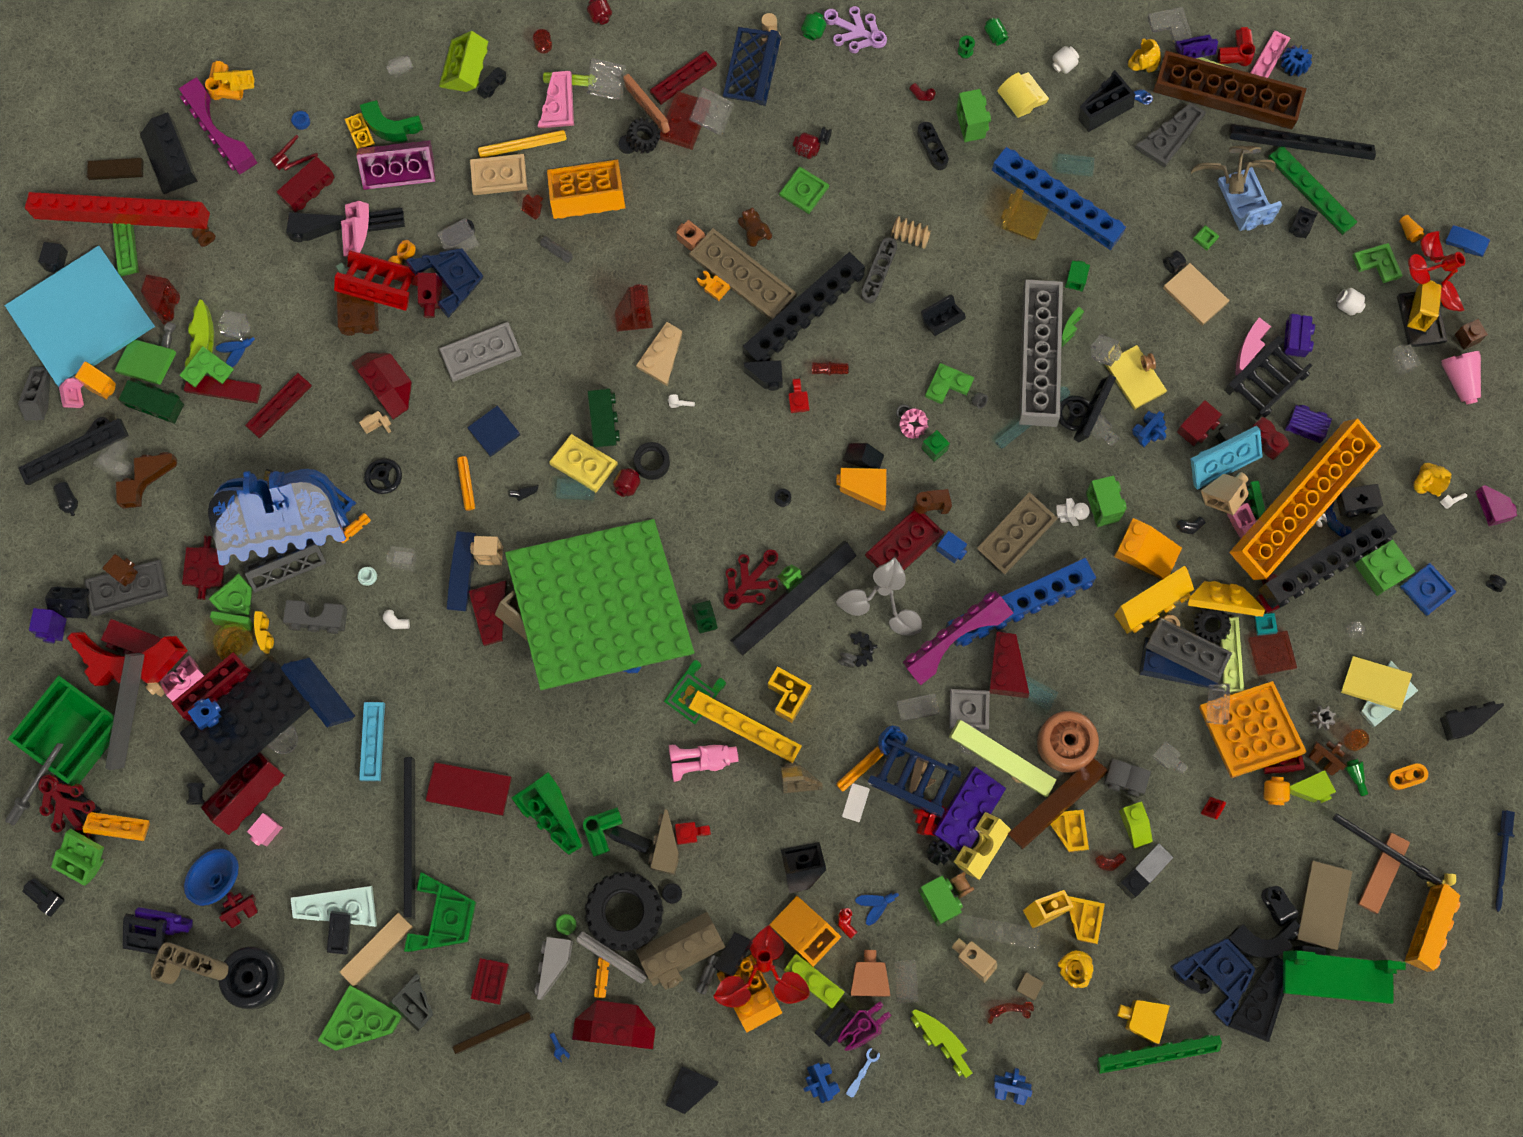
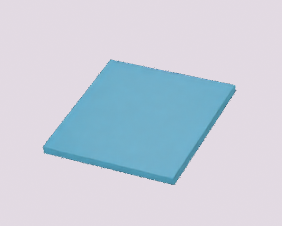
M100 246L95 247L4 305L58 387L66 379L75 378L84 362L95 366L155 327Z

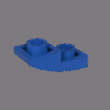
M1455 225L1452 226L1446 239L1447 245L1463 248L1465 253L1481 257L1484 256L1490 239L1476 232Z

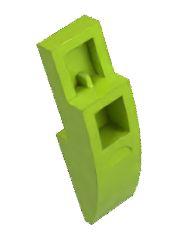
M200 299L194 307L193 321L190 322L188 327L189 334L194 340L191 342V352L189 357L186 358L185 367H187L202 346L211 353L213 351L214 329L212 317L207 305Z
M916 1009L911 1011L913 1016L910 1019L916 1028L921 1027L924 1034L922 1037L927 1045L932 1044L933 1047L942 1044L943 1047L940 1048L947 1059H952L954 1062L952 1067L959 1077L962 1075L964 1078H967L973 1074L961 1056L967 1049L953 1032L926 1013Z

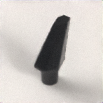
M539 485L509 490L508 496L521 501L536 493Z

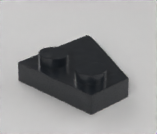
M682 1066L666 1106L686 1114L714 1089L719 1082Z

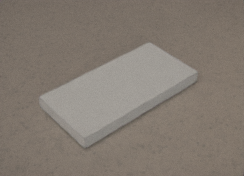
M509 322L439 348L452 382L522 355Z

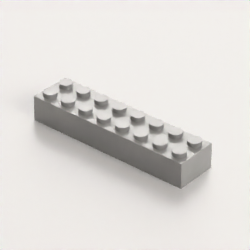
M1025 280L1022 304L1019 425L1057 427L1060 419L1063 282Z

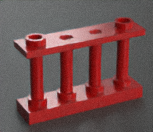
M349 250L347 263L349 269L346 274L336 273L334 291L406 311L409 305L410 293L407 290L410 284L418 286V275L415 276L408 266ZM356 270L367 272L364 279L353 276ZM374 275L385 277L382 284L371 281ZM392 280L403 282L400 289L389 287Z

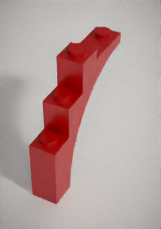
M85 632L71 633L67 637L72 648L80 654L83 662L89 666L84 672L94 686L109 685L113 679L120 683L125 656L116 655L104 650L94 643ZM164 636L153 647L141 653L145 655L141 672V679L144 682L159 683L188 651L177 636Z

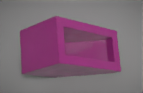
M1486 485L1481 486L1475 491L1489 527L1511 521L1517 516V508L1512 503L1510 497Z

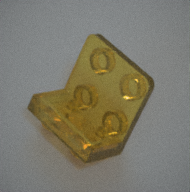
M1017 188L1015 194L1011 193L1007 203L1010 204L1009 208L1004 209L1001 216L1003 220L1002 229L1030 240H1036L1048 210L1022 199L1024 190Z

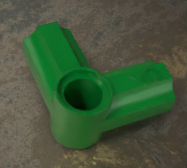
M618 807L585 818L583 829L593 857L610 851L603 831L623 824ZM591 820L596 821L598 824L594 831L586 828V824Z

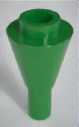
M1358 759L1347 761L1345 770L1357 785L1360 796L1368 795L1364 783L1363 761L1359 762Z

